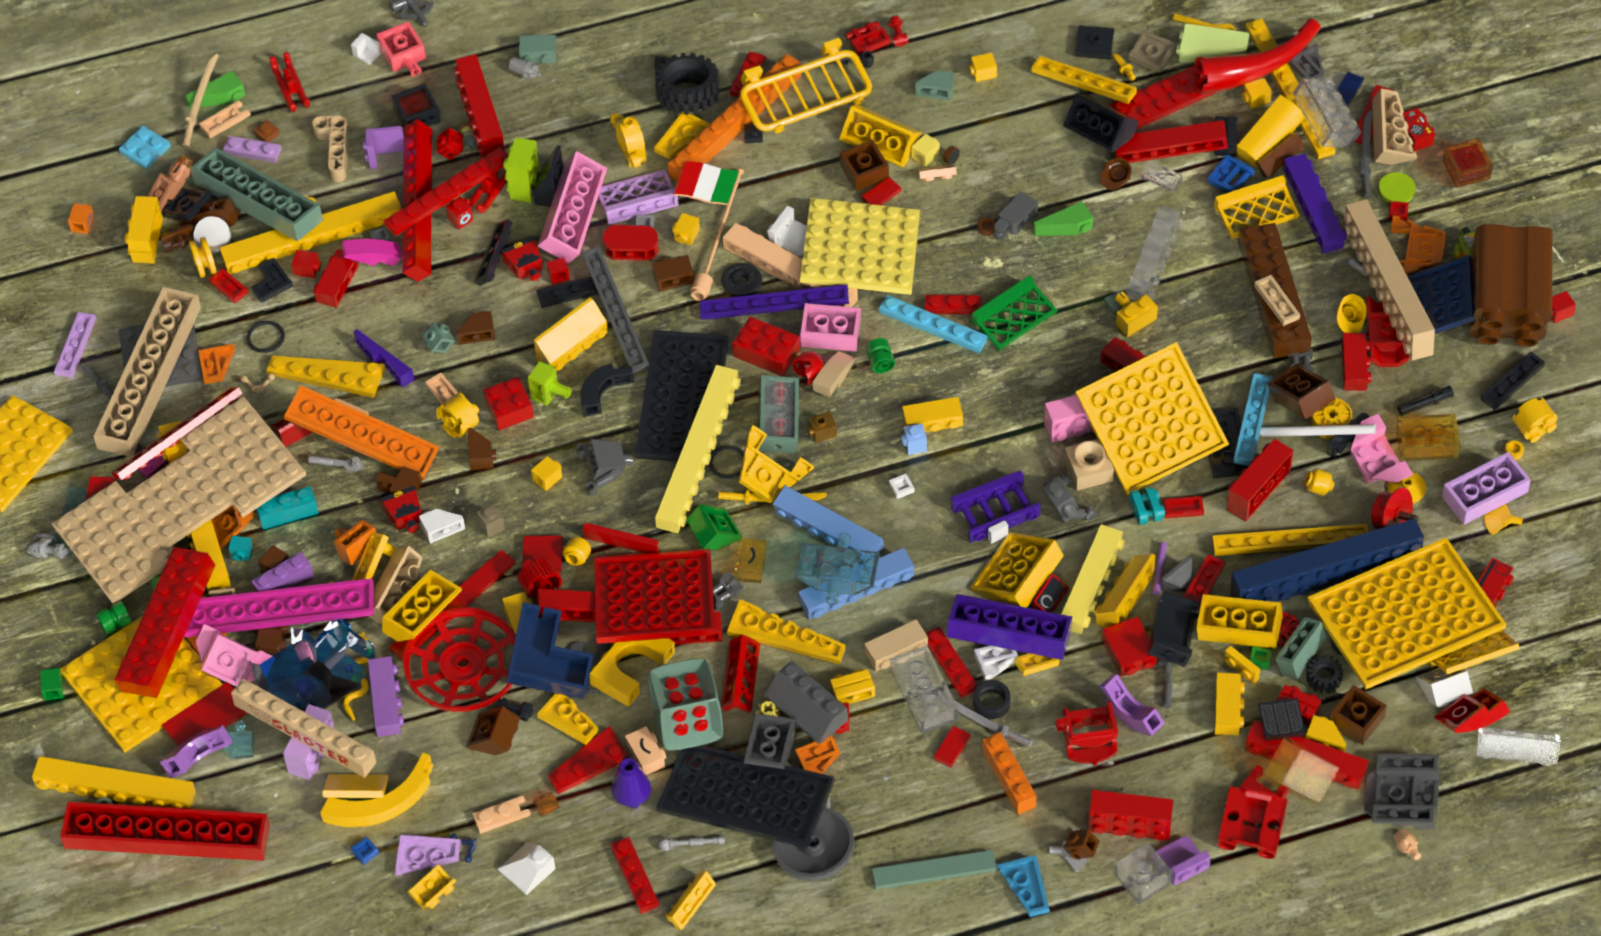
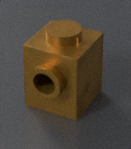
M830 411L809 418L807 432L809 437H813L815 443L837 437V425Z

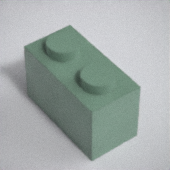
M556 35L520 36V59L531 63H556Z

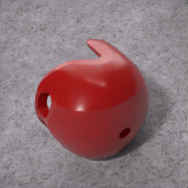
M813 351L803 352L793 360L794 371L799 376L808 379L804 384L805 386L813 384L814 379L824 367L821 357Z

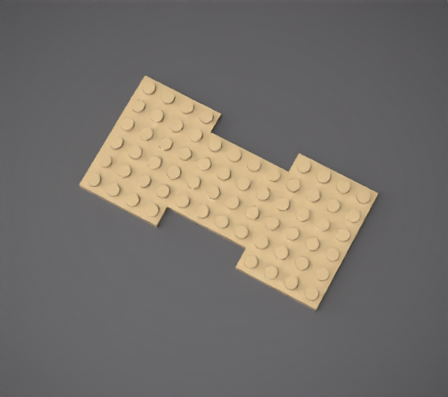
M244 396L181 437L182 443L189 452L129 492L125 493L117 481H115L51 523L112 604L163 572L172 552L169 547L233 505L238 513L245 517L307 475L302 466Z

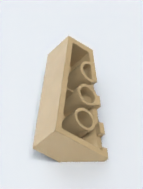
M1380 89L1372 99L1374 162L1395 165L1416 160L1417 155L1416 152H1413L1412 138L1408 135V124L1403 118L1404 111L1398 92Z
M410 546L395 549L374 589V615L369 617L376 623L382 624V617L413 587L414 581L417 580L422 556Z

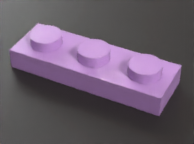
M228 136L223 151L232 156L276 163L281 151V145Z

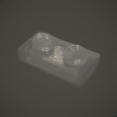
M1152 161L1148 163L1141 173L1142 179L1172 192L1178 187L1183 176Z

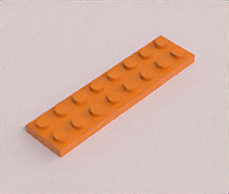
M301 385L284 415V419L398 470H401L404 466L418 471L421 474V480H424L439 451V446Z

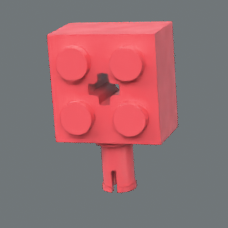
M409 21L376 34L380 51L393 72L407 67L411 76H416L414 71L417 75L421 73V68L417 62L426 59L424 45Z

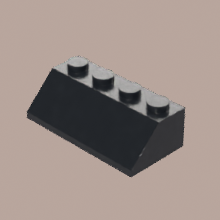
M1076 92L1063 126L1114 152L1133 138L1139 121L1091 96Z

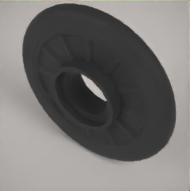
M747 263L734 264L727 268L722 275L723 288L729 294L737 297L754 294L762 284L760 271L755 266ZM740 277H744L747 279V281L744 283H740L737 281V279Z

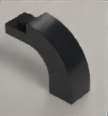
M612 363L594 370L585 379L580 392L583 417L602 414L600 398L607 389L634 383L632 366L613 369Z

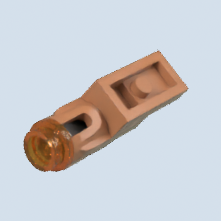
M183 154L177 157L166 175L159 174L147 196L158 197L161 211L168 199L173 200L191 173L190 168L193 166L194 161Z

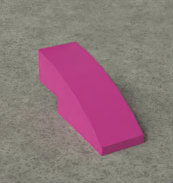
M354 239L341 242L344 258L375 266L378 262L395 266L402 258L400 245L396 242L378 239Z

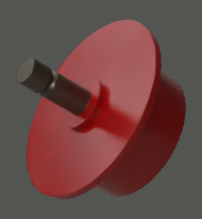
M1400 487L1392 493L1387 491L1381 492L1375 499L1371 511L1373 527L1380 529L1414 518L1418 522L1419 516L1412 514L1413 500L1410 491Z

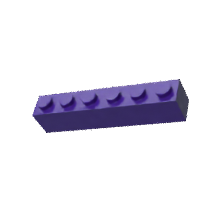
M1305 153L1285 158L1283 171L1322 253L1344 248L1346 233L1344 229L1341 230L1339 218L1333 213L1332 203L1327 200L1324 187L1320 186L1319 176L1313 171L1312 161L1308 160Z

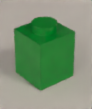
M60 668L40 670L41 693L44 701L64 698V683Z

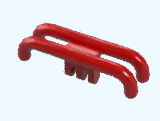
M283 53L286 68L283 70L284 79L278 67L276 57L271 56L269 58L270 65L289 111L294 113L297 110L296 104L291 98V94L298 93L303 107L309 108L310 100L307 98L295 71L290 53Z
M506 171L500 180H498L497 172L483 180L472 197L464 200L472 208L483 193L489 195L483 204L479 203L476 205L478 213H485L507 183L505 180Z

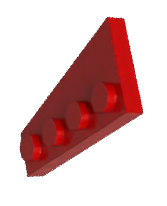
M609 726L548 775V778L559 795L619 765L629 756Z

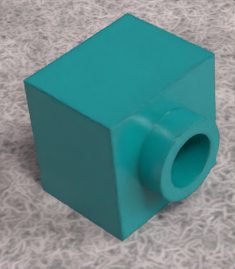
M232 536L229 545L231 559L250 561L253 552L251 538Z

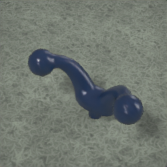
M452 833L450 839H458L457 834ZM468 837L461 840V844L470 845L464 858L467 863L472 861L471 855L476 849L475 843L478 841L476 838L471 840Z

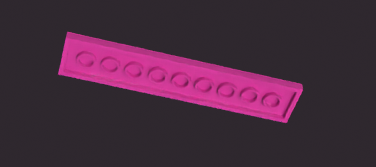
M370 578L201 598L184 638L199 636L204 624L219 630L220 633L373 616L374 582Z

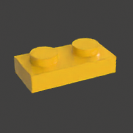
M1232 646L1225 650L1224 661L1230 668L1237 670L1245 680L1255 684L1260 677V668Z
M1029 653L1015 657V664L1022 675L1026 676L1059 666V659Z

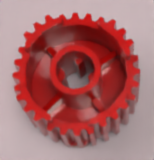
M543 556L534 561L526 560L522 563V571L519 572L520 574L517 577L527 596L532 599H536L538 589H558L563 584L560 573L548 556Z

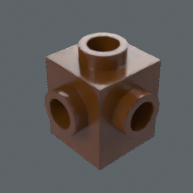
M1089 829L1069 831L1063 848L1074 859L1093 858L1100 840Z

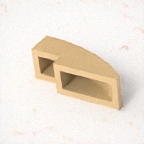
M840 351L829 359L814 379L813 391L831 397L836 387H840L856 358Z

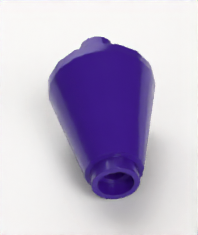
M627 758L620 763L611 784L612 796L619 804L631 808H638L640 804L649 798L651 782L635 760Z

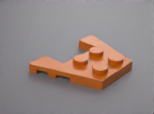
M1393 215L1391 233L1409 234L1406 259L1399 260L1405 273L1421 271L1424 268L1429 269L1443 264L1447 239L1446 232L1426 225L1422 227L1414 224V221H1404L1399 216Z

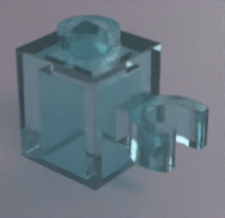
M236 721V731L228 732L233 742L229 746L224 747V751L228 752L230 759L254 758L252 731H246L244 721Z

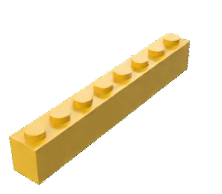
M41 756L38 758L32 775L35 787L42 790L52 789L60 793L70 792L76 793L79 796H94L98 799L107 797L119 803L129 802L137 806L147 805L191 809L196 793L194 784L190 781Z

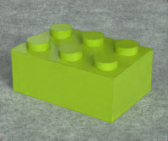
M515 137L513 144L509 146V157L504 161V169H506L505 180L508 181L507 192H509L510 200L531 203L533 199L531 196L532 187L536 186L537 172H540L537 141Z

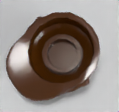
M1114 158L1107 162L1100 175L1102 186L1109 190H1115L1125 185L1132 175L1130 163L1123 158Z

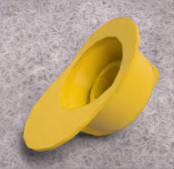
M1355 294L1345 296L1337 308V323L1345 333H1359L1363 327L1367 308L1360 296Z

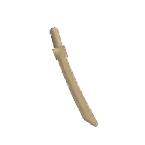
M218 54L209 60L199 84L190 115L186 117L187 127L182 144L184 147L190 146L193 127L197 125L196 118L210 76L219 57Z

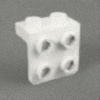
M787 206L784 211L778 214L775 223L769 226L767 230L770 242L777 243L781 248L793 252L799 258L803 257L807 226L794 220V208Z

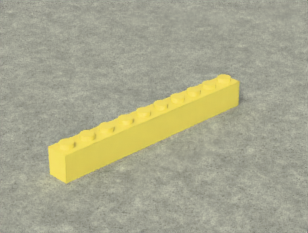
M719 365L715 366L656 514V528L679 533L680 528L684 527L686 523L685 515L692 508V497L697 495L698 482L703 480L704 467L710 462L711 449H715L717 434H721L723 428L722 421L727 419L729 404L732 405L735 397L734 391L735 389L738 390L741 379L738 378V370Z

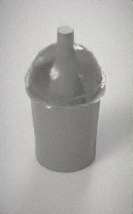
M513 57L509 63L510 71L526 79L541 76L534 62Z

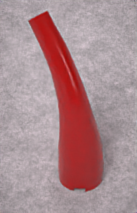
M1309 18L1299 28L1296 36L1288 42L1268 51L1244 55L1197 57L1194 63V68L1198 67L1197 76H1194L1197 91L1203 94L1230 90L1276 71L1296 57L1310 43L1321 29L1319 22Z

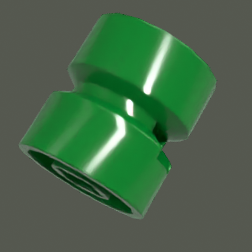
M876 338L866 344L865 351L875 373H886L894 368L896 362L887 339Z
M122 601L112 604L110 609L104 608L96 612L97 619L106 635L116 631L118 626L123 628L131 624L130 617Z

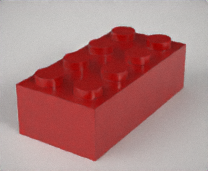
M1275 438L1270 444L1267 443L1263 447L1262 453L1253 458L1250 466L1242 470L1239 479L1229 485L1227 511L1246 522L1291 472L1294 450Z
M1092 790L1089 830L1097 834L1111 833L1116 836L1128 835L1136 838H1154L1158 841L1170 840L1174 799Z

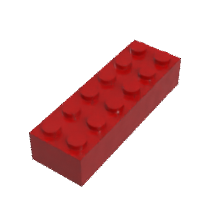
M477 54L457 58L456 66L454 67L455 76L458 77L455 78L458 89L460 88L462 102L466 104L464 109L466 116H469L470 128L475 131L473 132V138L475 143L479 145L477 146L479 156L484 157L499 147L505 151L503 134Z

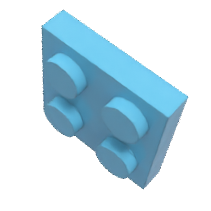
M142 126L119 148V152L147 170L171 145L163 137Z

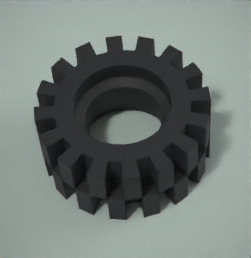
M1323 655V659L1317 656L1316 660L1313 658L1308 665L1306 680L1307 683L1309 682L1310 688L1314 686L1313 690L1315 692L1319 689L1321 694H1323L1324 690H1326V694H1329L1330 690L1335 692L1336 688L1339 689L1342 683V664H1339L1337 659L1333 661L1332 656L1329 659H1326L1327 655ZM1320 670H1327L1332 673V677L1323 679L1317 673Z

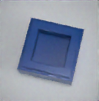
M367 836L350 848L351 852L363 865L379 854L378 848Z

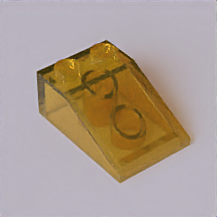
M1284 738L1264 774L1320 803L1339 767L1291 739Z

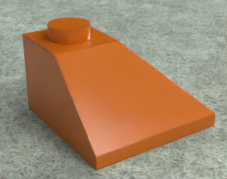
M232 505L211 519L220 549H223L231 541L232 536H236L255 517L254 511L242 517Z

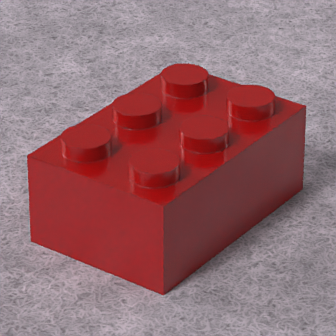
M749 316L732 344L733 357L784 377L800 351V336Z

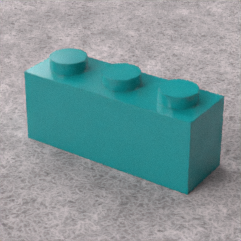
M311 486L274 496L257 508L263 530L319 514Z

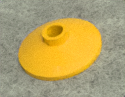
M1412 472V476L1396 483L1388 482V492L1392 493L1400 487L1408 489L1412 495L1413 504L1419 502L1425 496L1426 483L1417 473Z

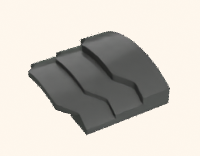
M1378 754L1377 767L1367 775L1364 811L1372 817V824H1393V826H1414V829H1435L1439 798V754Z

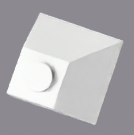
M526 843L498 868V871L527 895L555 870L554 857L540 845Z

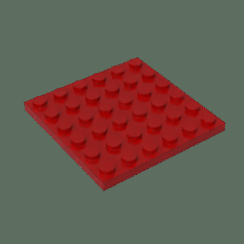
M710 549L594 557L597 644L716 635Z

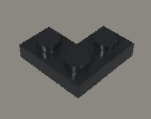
M272 258L258 266L265 280L251 286V289L260 303H263L293 287V283L276 259Z

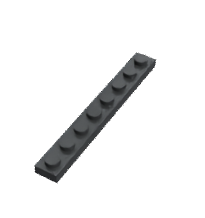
M597 246L582 252L629 367L632 366L633 374L649 368L648 360L600 247Z

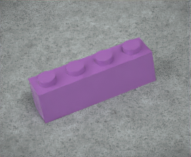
M392 656L368 659L377 737L401 734L400 726H404L403 714H399V709H402L401 697H397V692H400L399 680H395V675H398L397 663L393 664Z

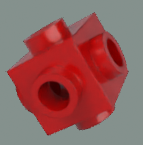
M449 127L438 135L436 153L449 160L462 153V134Z

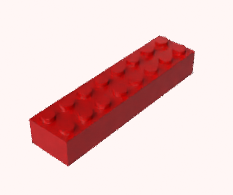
M173 547L114 679L122 692L152 698L158 697L215 568V563L208 553Z

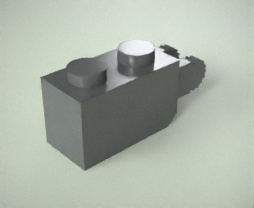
M1021 191L1016 197L1013 196L1009 204L998 212V221L994 224V236L996 239H1002L1008 233L1012 235L1018 234L1038 214V202Z

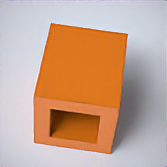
M86 204L73 205L68 219L71 232L89 234L94 220L92 206Z

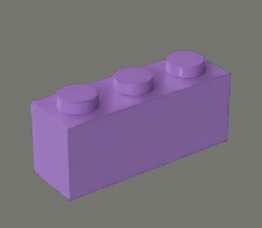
M299 552L251 582L254 592L293 588L312 579L314 574L310 562L302 552Z

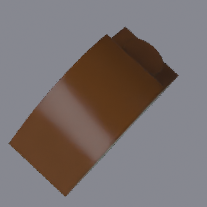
M404 466L396 478L378 472L375 477L377 488L386 493L390 492V494L411 486H415L417 492L422 484L420 472Z

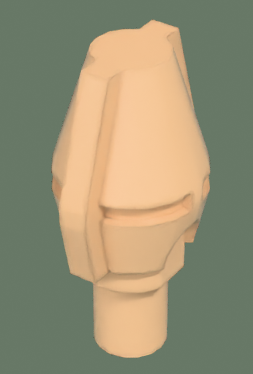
M1405 829L1397 831L1394 835L1397 848L1403 853L1411 854L1415 860H1418L1421 854L1417 850L1416 845L1418 842L1415 836Z

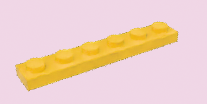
M1039 56L1032 66L1033 73L1127 104L1130 103L1137 93V89L1134 86L1043 56Z

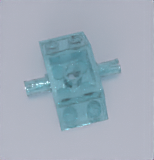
M844 533L839 534L837 547L802 543L796 578L817 591L827 592L825 602L831 605L832 600L833 605L838 603L839 593L856 595L874 587L880 552L848 548L851 536L846 533L844 539Z

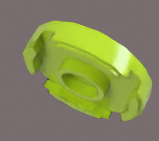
M1393 172L1385 175L1380 180L1379 194L1387 203H1390V201L1408 203L1415 195L1416 185L1408 175Z

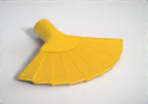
M1506 504L1484 515L1486 529L1491 535L1496 534L1510 523L1522 525L1523 517L1513 516Z

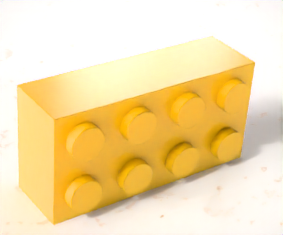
M1203 594L1196 627L1198 640L1277 649L1283 616L1282 604L1279 602Z

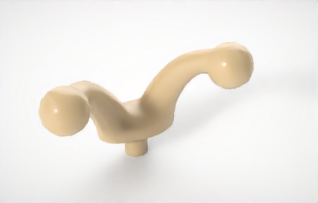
M270 373L261 385H254L244 375L241 376L240 380L243 383H247L253 392L259 394L264 391L270 381L275 379V375Z

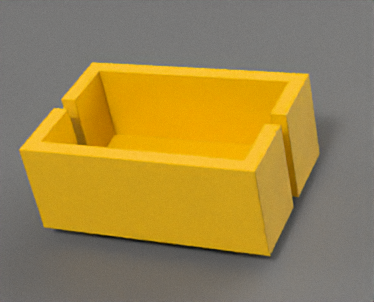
M136 196L135 202L131 204L132 217L128 219L129 231L125 234V244H128V255H131L132 262L155 263L163 222L158 197Z

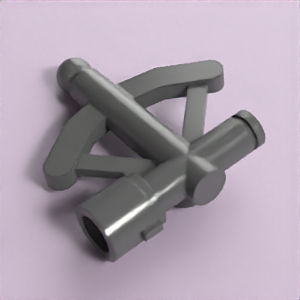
M394 0L389 2V7L392 12L404 8L403 13L399 14V19H418L421 25L425 27L428 25V21L424 16L434 7V2ZM416 4L426 7L420 11ZM408 6L413 12L412 14H406Z

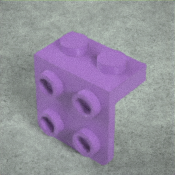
M401 126L365 129L366 140H363V148L365 151V161L369 162L370 169L377 168L376 154L403 151L404 138Z
M1184 836L1155 851L1154 855L1174 886L1198 873L1204 872L1210 866L1211 856L1207 850L1200 853L1189 836Z

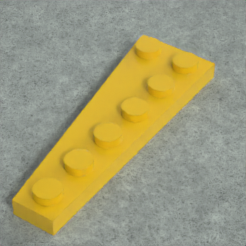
M272 356L266 372L267 375L272 373L275 377L374 398L386 368L385 364Z
M739 599L727 630V635L738 637L743 634L763 645L840 665L846 649V645L818 634L811 629L801 628L790 620L785 621L779 618L778 615L764 612L762 608Z

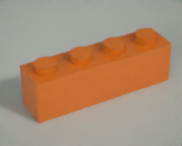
M999 732L983 739L982 752L1017 815L1036 808V794L1002 733Z

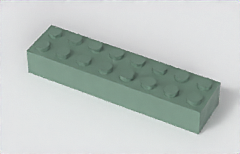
M218 148L213 149L190 168L195 185L220 199L229 197L238 209L297 242L323 221L318 203Z

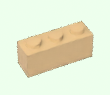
M916 619L864 643L865 655L875 671L886 669L897 661H903L914 653L924 651L928 647V637Z

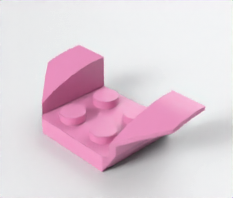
M1376 414L1361 421L1360 425L1375 424L1376 426L1375 434H1356L1350 451L1366 483L1368 484L1376 480L1396 483L1412 476L1413 473L1406 461L1399 462L1385 437L1386 426L1380 415Z
M206 624L203 625L196 640L202 662V671L236 687L242 679L249 682L255 680L250 661L259 664L264 676H266L276 658L261 650L255 651L221 635L219 630Z

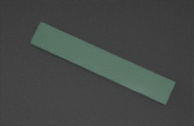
M993 850L873 868L872 873L875 889L878 890L996 871V863Z

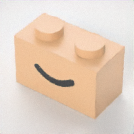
M647 726L625 736L626 746L630 754L646 775L665 767L664 759L666 754L662 747L659 748L657 746V738L654 732L650 733Z

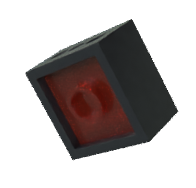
M425 83L392 95L394 111L403 127L416 119L428 127L441 122L439 108Z

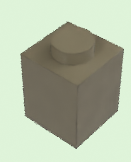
M495 504L477 511L479 525L488 538L505 530L503 516Z

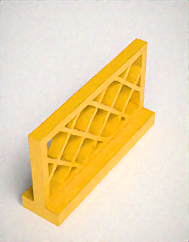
M1283 175L1215 197L1213 206L1216 212H1219L1231 239L1238 238L1239 231L1233 232L1232 224L1236 223L1243 226V228L1252 227V225L1247 224L1250 217L1260 221L1258 225L1271 223L1278 225L1299 218L1300 214L1285 185L1286 180ZM1283 191L1285 195L1284 201L1275 198V193ZM1262 197L1268 199L1267 207L1257 203L1258 199ZM1272 201L1281 205L1279 212L1269 208ZM1247 203L1252 205L1250 212L1241 209V204ZM1285 206L1290 208L1293 214L1286 215L1281 213ZM1254 207L1264 210L1262 217L1252 213ZM1229 208L1236 212L1233 217L1225 215L1224 210ZM1238 212L1248 216L1245 222L1235 219ZM1266 212L1277 215L1275 220L1265 219Z
M1501 630L1432 660L1428 664L1430 666L1437 665L1446 674H1450L1518 650L1519 644Z

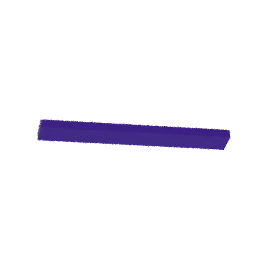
M848 284L702 300L700 301L701 320L799 310L804 309L805 304L844 305L849 304Z

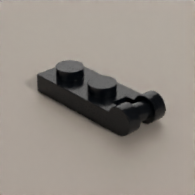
M1361 413L1348 425H1360L1361 421L1370 416L1367 413ZM1356 434L1336 435L1328 442L1327 454L1333 458L1337 453H1342L1346 445L1350 441H1354Z

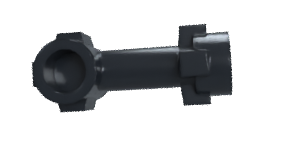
M864 51L862 55H857L864 68H870L874 64V56H872L870 51ZM844 57L840 59V62L843 63V65H848L849 62H853L849 57Z
M503 697V699H498L495 704V708L504 706L509 711L517 713V716L522 721H528L533 714V705L528 702H522L521 706L508 703V699Z

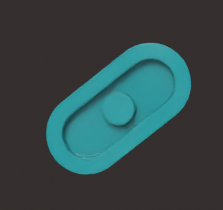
M1153 486L1145 487L1144 494H1140L1138 489L1129 491L1130 503L1139 526L1147 524L1149 517H1152L1153 522L1163 520L1165 509L1158 501L1160 498L1157 489H1154ZM1144 501H1146L1149 510L1145 509Z

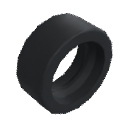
M987 680L976 686L973 692V707L976 713L987 719L1003 717L1010 708V691L1008 687L997 680ZM987 692H996L1003 697V703L997 707H987L980 702V697Z

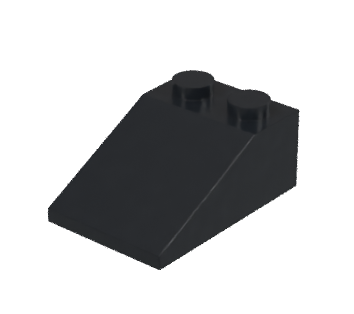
M557 145L544 162L541 171L537 172L536 186L532 187L531 196L534 197L536 205L551 207L564 168L560 145Z

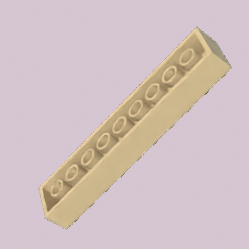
M1368 200L1347 204L1346 213H1344L1345 226H1343L1346 237H1349L1351 248L1355 249L1358 261L1362 262L1365 275L1369 276L1370 285L1372 288H1375L1377 299L1382 301L1385 314L1389 315L1390 324L1392 327H1395L1397 338L1403 343L1404 352L1409 354L1411 360L1433 355L1435 329Z
M166 287L162 288L94 434L97 449L129 457L134 456L201 309L198 295Z

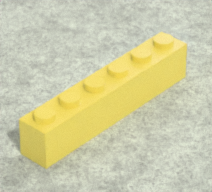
M1100 525L1061 614L1072 616V632L1082 635L1084 629H1088L1091 622V612L1095 613L1098 606L1097 599L1102 597L1105 589L1103 585L1105 581L1108 582L1110 579L1111 566L1116 565L1118 550L1122 551L1125 543V540L1122 539L1123 531Z

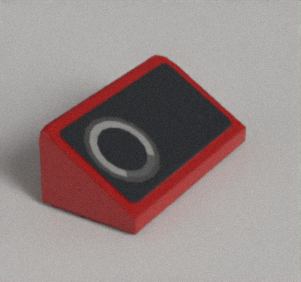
M1051 574L1034 599L1033 609L1053 613L1069 590V587L1058 577Z

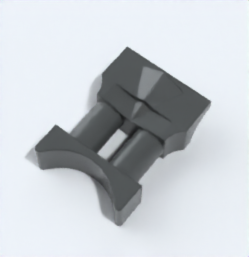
M1313 349L1305 353L1289 354L1288 359H1291V366L1289 368L1297 363L1299 364V359H1302L1303 365L1301 366L1313 372L1310 364V359L1312 360Z
M730 572L721 576L719 583L713 586V599L716 601V610L722 608L723 602L728 598H737L744 589ZM721 590H724V592L720 595H716Z

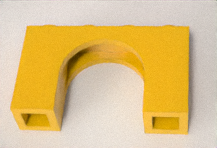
M670 639L614 642L612 648L602 655L601 661L591 668L590 685L629 707L640 694V683L621 672L617 667L618 662L625 656L641 654L660 665H665L675 653V642Z

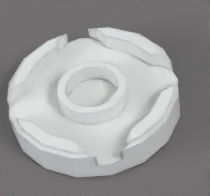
M214 216L205 217L195 227L194 241L200 247V238L205 236L213 254L220 251L219 247L229 244L231 232L227 223L222 219Z

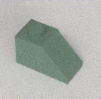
M937 70L918 80L915 85L916 96L951 101L955 85V73Z

